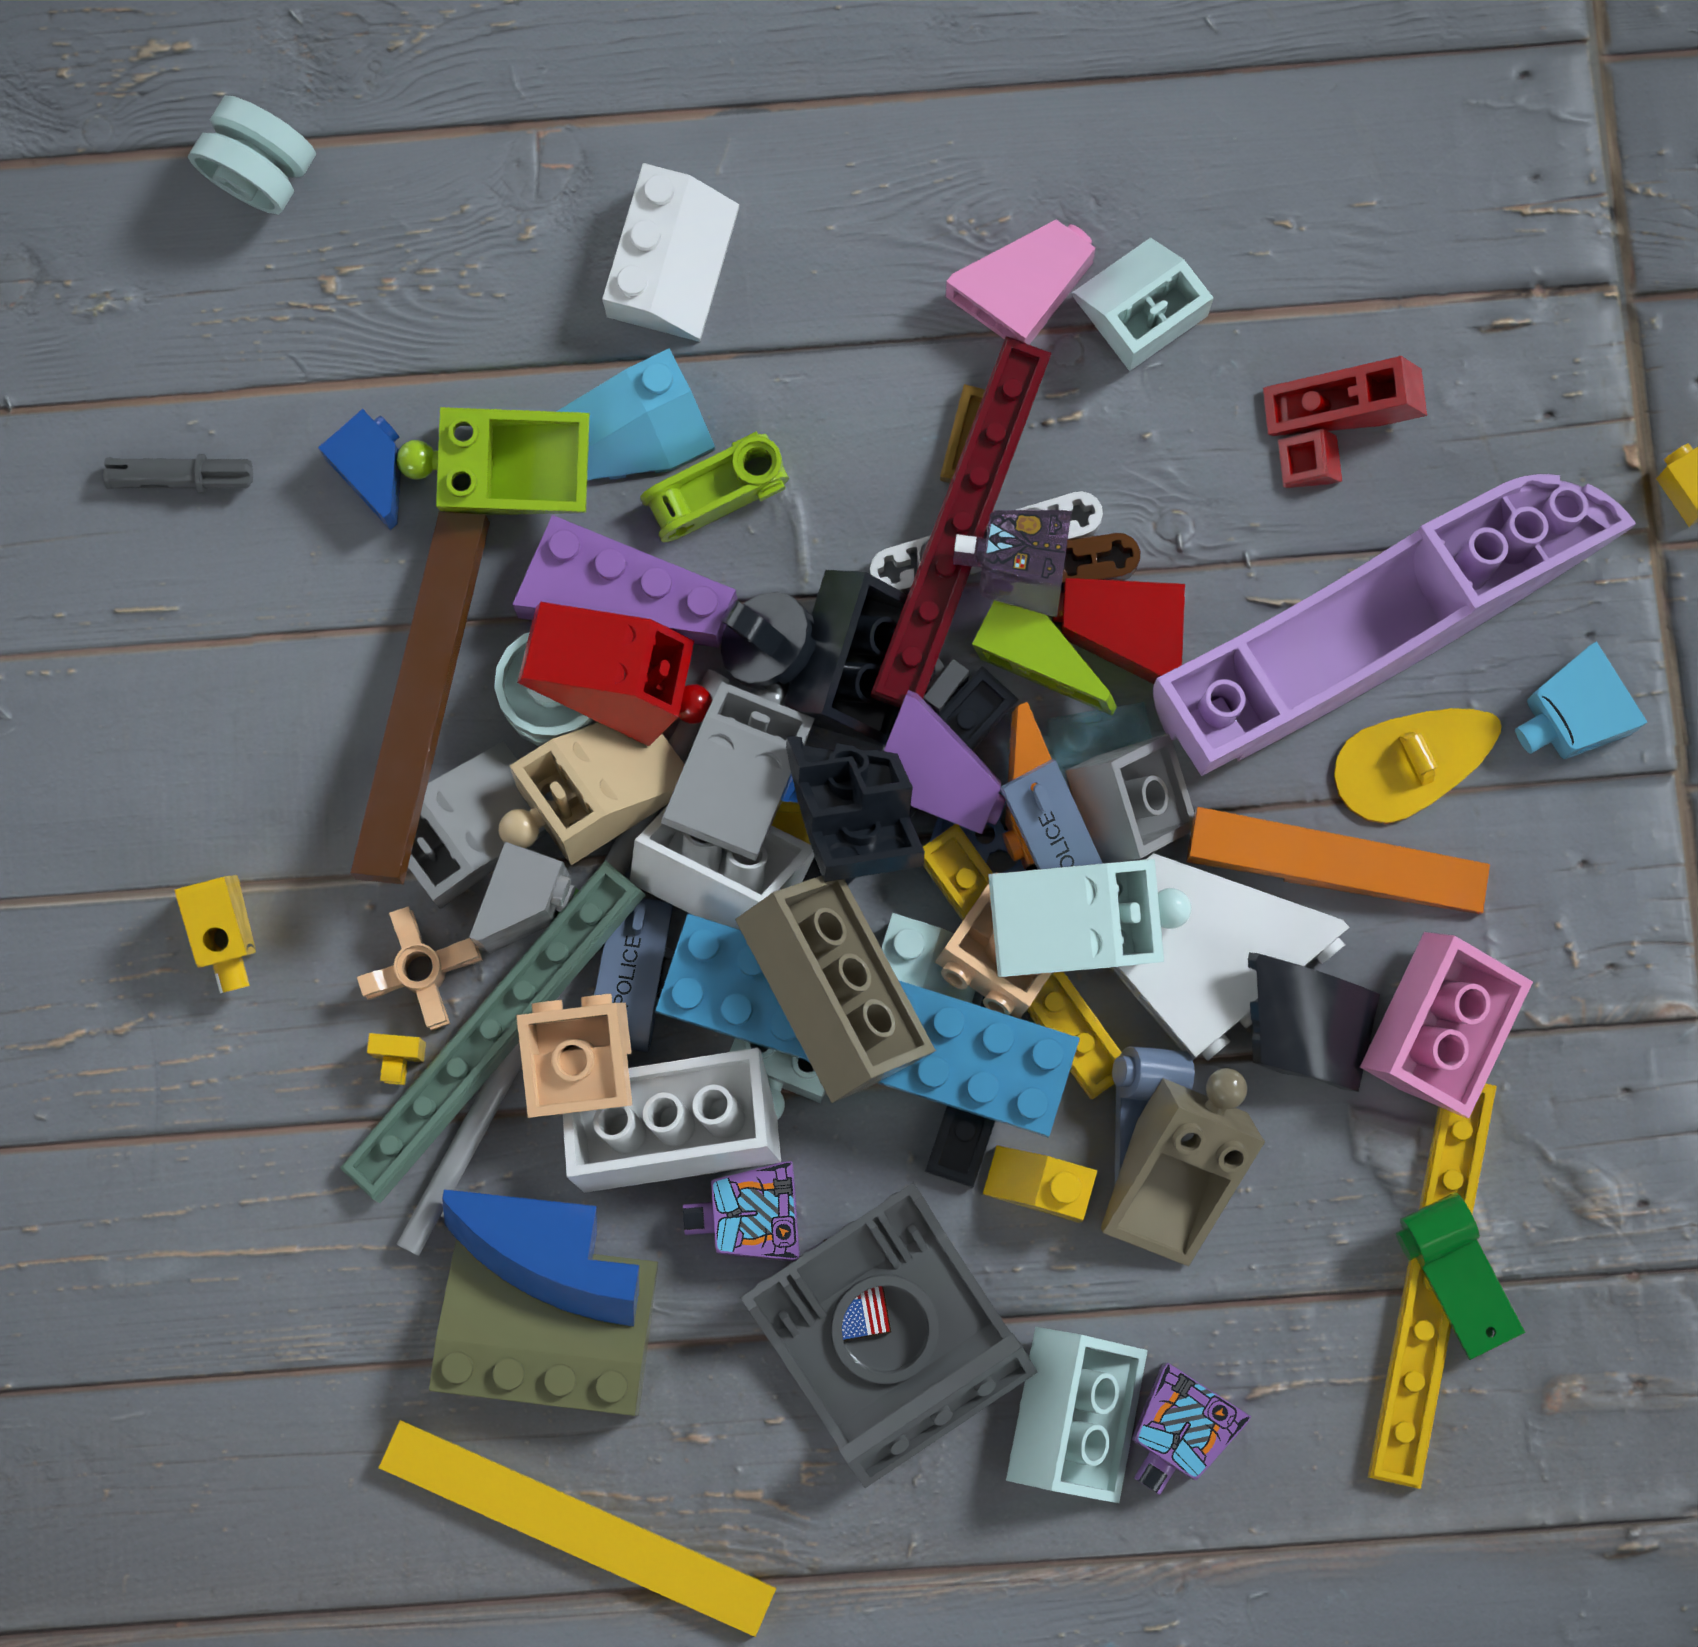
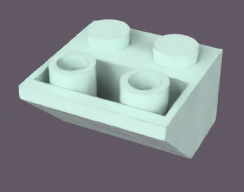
M1151 237L1072 292L1073 298L1129 371L1205 319L1209 314L1213 301V296L1186 261Z

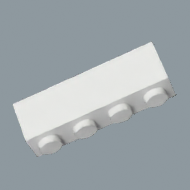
M759 1048L628 1068L633 1105L563 1114L567 1178L584 1193L781 1163L777 1115Z

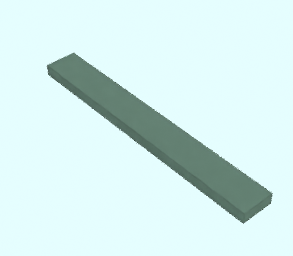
M605 860L340 1169L374 1201L381 1203L519 1043L516 1015L532 1013V1003L555 1001L646 895Z

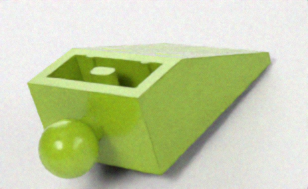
M440 407L438 451L433 450L424 441H408L398 450L396 456L397 466L404 476L415 480L423 479L431 474L433 470H438L436 507L440 511L485 515L586 513L590 413ZM459 426H471L473 428V435L469 440L459 441L455 438V431ZM459 474H465L471 478V485L465 491H458L453 487L454 478Z

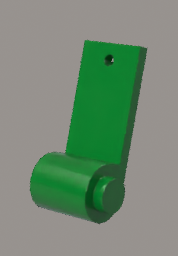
M1457 1192L1400 1219L1402 1230L1396 1232L1397 1240L1410 1261L1415 1258L1417 1259L1469 1360L1526 1333L1477 1240L1480 1238V1234L1473 1215Z

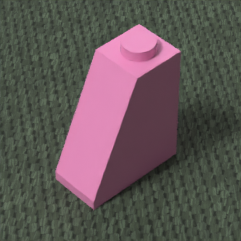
M1054 220L953 273L946 281L945 297L1003 339L1008 336L1030 345L1093 264L1096 247L1091 245V238L1079 227L1072 224L1066 227L1058 220Z

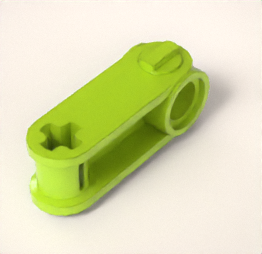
M756 431L731 444L732 447L644 491L640 496V500L644 506L650 507L661 529L658 534L662 542L674 541L758 499L763 501L785 490L784 484L788 482L789 476L783 466L779 448L769 439L768 435L758 434ZM757 457H763L772 463L768 472L756 476L746 471L749 461ZM667 503L670 504L675 514L674 517L671 516L669 510L667 509Z

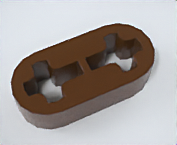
M1111 533L1067 540L1058 543L1062 546V549L1059 551H1064L1065 553L1051 551L1048 558L1053 559L1052 563L1055 567L1062 562L1064 554H1071L1073 561L1076 562L1090 560V564L1078 566L1075 576H1067L1065 569L1056 568V571L1049 575V579L1060 588H1063L1065 578L1123 581L1129 579L1136 572L1140 562L1141 551L1138 543L1131 536L1124 533ZM1113 546H1119L1121 553H1130L1131 556L1125 560L1124 568L1121 569L1116 568L1114 561L1097 562V558L1109 556ZM1047 560V567H1052V571L1047 570L1048 574L1053 572V566L1050 565V560Z

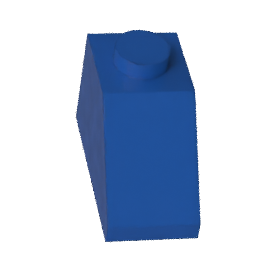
M362 408L318 448L327 463L391 530L398 524L401 472L396 462L398 448L394 442L400 437L381 415L373 420Z

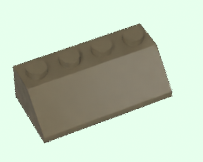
M819 876L772 892L735 919L831 1103L862 1091L936 1051L845 879L824 882L823 877Z

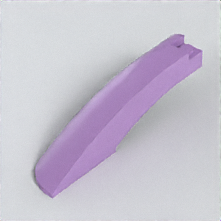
M1536 474L1512 479L1425 523L1416 532L1280 614L1158 677L1153 687V698L1159 720L1165 733L1170 735L1171 740H1179L1201 776L1235 758L1240 761L1362 695L1483 624L1632 529L1636 523L1619 503L1590 484L1582 487L1570 482L1561 481L1560 475Z

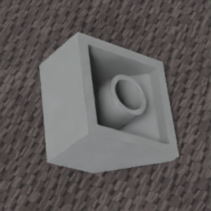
M1163 734L1094 756L1065 770L1072 797L1102 863L1141 859L1191 832L1194 810L1174 744L1169 734Z
M505 842L469 936L474 944L481 951L491 954L548 927L557 917L558 912H561L574 896L575 886L571 885V875L564 863Z

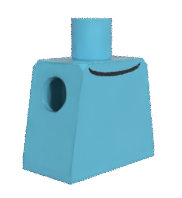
M1596 641L1528 698V706L1535 717L1515 728V732L1519 742L1529 754L1552 743L1560 757L1567 759L1630 736L1644 726L1647 720Z

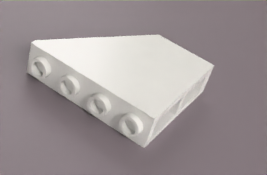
M1153 853L1147 859H1155L1158 892L1166 888H1175L1185 893L1191 903L1190 917L1185 924L1178 928L1167 929L1161 927L1164 962L1111 967V969L1180 1050L1187 1051L1192 1060L1202 1054L1208 1061L1231 1042L1225 1033L1240 1021L1245 1028H1248L1252 1024L1250 1002L1258 998L1257 972L1248 968L1249 952L1267 955L1304 967L1316 957L1323 965L1345 946L1339 937L1350 927L1342 919Z

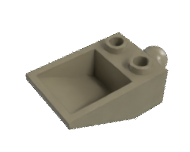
M1230 1068L1215 1071L1209 1077L1206 1084L1207 1096L1162 1078L1159 1086L1137 1120L1101 1225V1230L1104 1234L1186 1266L1191 1264L1265 1143L1249 1114L1235 1108L1244 1101L1247 1095L1246 1081L1238 1071Z

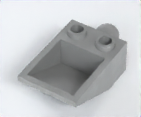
M721 682L699 729L661 824L756 861L793 779L786 750V739L790 736L802 737L803 745L806 746L815 718L783 706L787 691L779 684L765 686L767 690H754L753 693Z

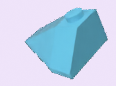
M670 348L623 370L556 411L590 413L587 480L607 477L612 480L626 478L628 474L655 471V473L673 471L716 450L692 391Z

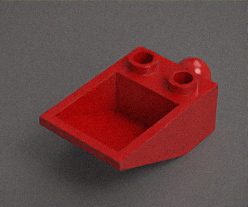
M540 602L536 606L517 683L647 746H650L678 717L689 724L703 722L713 701L710 692L703 686L697 684L685 686L694 640L652 619Z

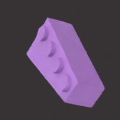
M552 515L512 605L518 618L533 620L536 606L540 602L652 619L694 640V644L719 648L723 632L727 626L721 619L733 602L737 600L736 590Z

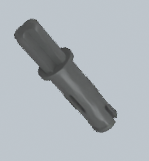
M198 454L196 459H120L107 457L104 465L110 469L103 470L104 484L107 489L197 488L199 493H206L208 488H248L253 482V466L250 460L207 459L205 454Z

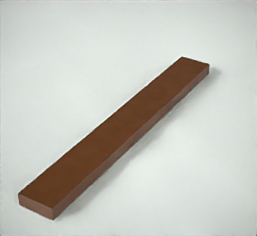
M439 511L350 872L355 880L404 885L490 521L485 514Z

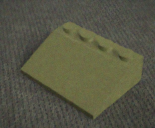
M456 1239L436 1336L429 1391L639 1416L658 1262L593 1254V1260L639 1265V1296L633 1327L587 1318L561 1310L533 1298L497 1276L479 1262Z

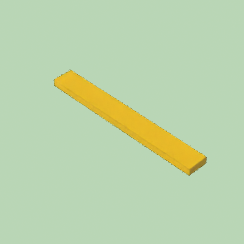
M1485 1083L1469 1118L1462 1117L1438 1106L1419 1209L1457 1192L1473 1215L1497 1086ZM1416 1258L1408 1262L1368 1478L1421 1489L1451 1324Z
M403 1420L399 1421L378 1467L754 1637L758 1633L777 1588Z

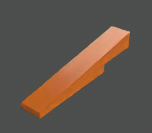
M1197 807L1193 815L1186 860L1188 863L1284 878L1283 882L1475 914H1482L1484 911L1490 864L1202 807Z

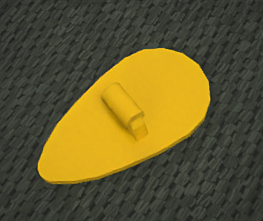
M1448 708L1398 717L1362 729L1345 742L1336 757L1333 777L1338 796L1351 812L1366 821L1388 824L1405 820L1433 804L1462 782L1482 763L1493 749L1501 733V722L1496 715L1475 709Z

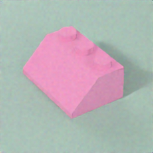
M1424 932L1360 1068L1403 1092L1462 1117L1469 1118L1533 981L1455 935Z

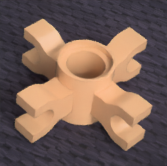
M409 906L390 912L389 914L402 949L397 954L393 966L357 977L363 997L371 1000L406 986L410 991L417 994L427 1028L433 1031L450 1025L438 988L442 985L446 972L483 961L479 948L468 938L434 951L431 947L423 944L414 912L410 910ZM421 956L431 958L433 965L431 974L422 981L410 980L408 977V966L411 961Z

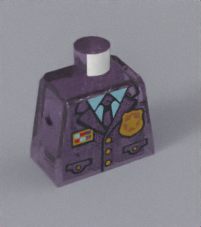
M995 510L990 513L986 538L957 534L953 564L982 568L979 593L983 597L1057 617L1072 511Z

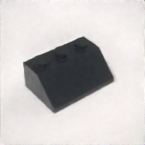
M825 570L811 614L815 623H811V637L816 640L815 650L806 667L790 681L783 706L815 718L813 725L885 747L901 708L876 700L870 696L908 594L867 572Z

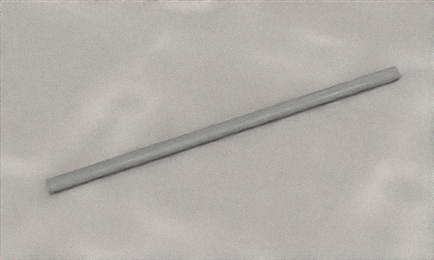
M707 670L700 686L706 688L710 692L712 699H714L721 682L728 684L729 680L715 671ZM680 720L669 740V744L684 764L702 722L689 724ZM660 810L617 836L605 860L623 876H625L632 863L635 839L656 818ZM520 1043L515 1046L482 1085L397 1242V1245L418 1256L420 1255L443 1212L442 1197L444 1190H455L522 1066Z

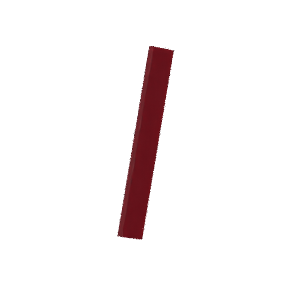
M1008 336L1005 337L873 687L871 698L898 708L902 707L908 690L917 693L923 699L1047 368L1051 352ZM957 534L977 537L974 554L954 551Z

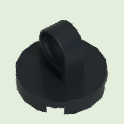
M780 592L763 593L746 601L744 604L735 600L721 619L727 625L723 632L720 650L725 668L744 686L758 691L767 690L765 686L772 685L778 681L783 685L792 681L806 667L815 650L816 640L811 637V623L815 624L813 616L794 597Z

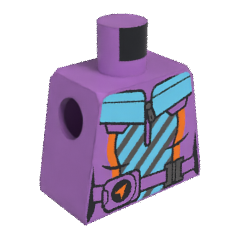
M792 1161L781 1162L711 1180L713 1202L683 1204L685 1235L715 1233L717 1254L792 1262L800 1257Z
M1163 1363L1131 1438L1136 1444L1149 1451L1134 1479L1159 1495L1175 1470H1178L1192 1480H1197L1246 1426L1251 1416L1171 1364Z

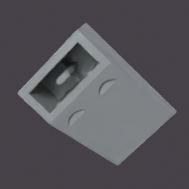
M504 741L443 774L427 785L408 868L439 909L495 870L504 846L499 835V823L502 817L514 809L531 810L518 791L510 769V765L518 760ZM544 826L539 828L538 838L547 832Z

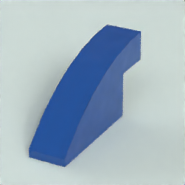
M444 1190L442 1202L445 1226L479 1262L501 1279L531 1297L561 1310L598 1321L634 1327L639 1296V1265L593 1260L597 1236V1206Z

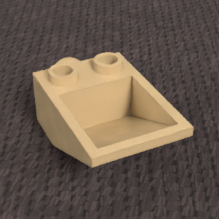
M596 723L553 738L510 765L517 789L531 810L514 809L507 812L499 823L500 838L503 843L508 842L522 848H528L538 838L539 828L544 826L570 865H573L666 806L670 801L685 764L663 734L650 746H647L610 727ZM550 791L554 798L553 801H548L544 798Z

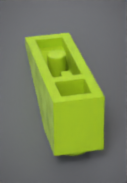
M998 592L972 643L979 658L1113 716L1117 706L1111 692L1044 611L1041 610L1042 605L1033 598L1021 593H1015L1012 598Z

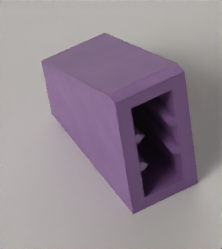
M908 690L884 751L897 753L913 787L911 806L982 834L987 822L996 825L1006 800L1004 796L998 794L1001 780L917 693Z

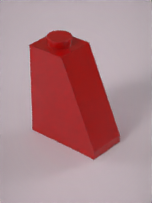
M1065 578L1063 593L1054 592L1052 622L1061 623V633L1069 642L1154 684L1158 677L1182 666L1185 584Z

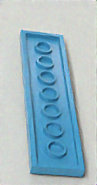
M687 914L655 1010L656 1013L809 1061L741 930ZM899 981L936 1051L879 1081L878 1084L1049 1138L1080 1038Z

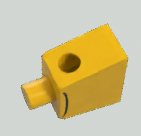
M238 875L224 876L174 889L197 967L213 965L220 993L250 986L242 956L256 953ZM218 928L223 929L228 935L229 941L225 949L218 947L215 942V933Z

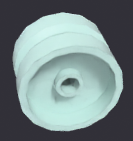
M225 95L210 118L216 133L203 132L187 157L202 175L235 198L267 213L279 215L294 193L288 177L301 178L315 158L316 152L313 146L300 133L278 117L251 102L235 96Z
M529 633L523 634L506 648L496 666L494 689L502 712L521 738L540 747L553 738L599 723L517 683Z

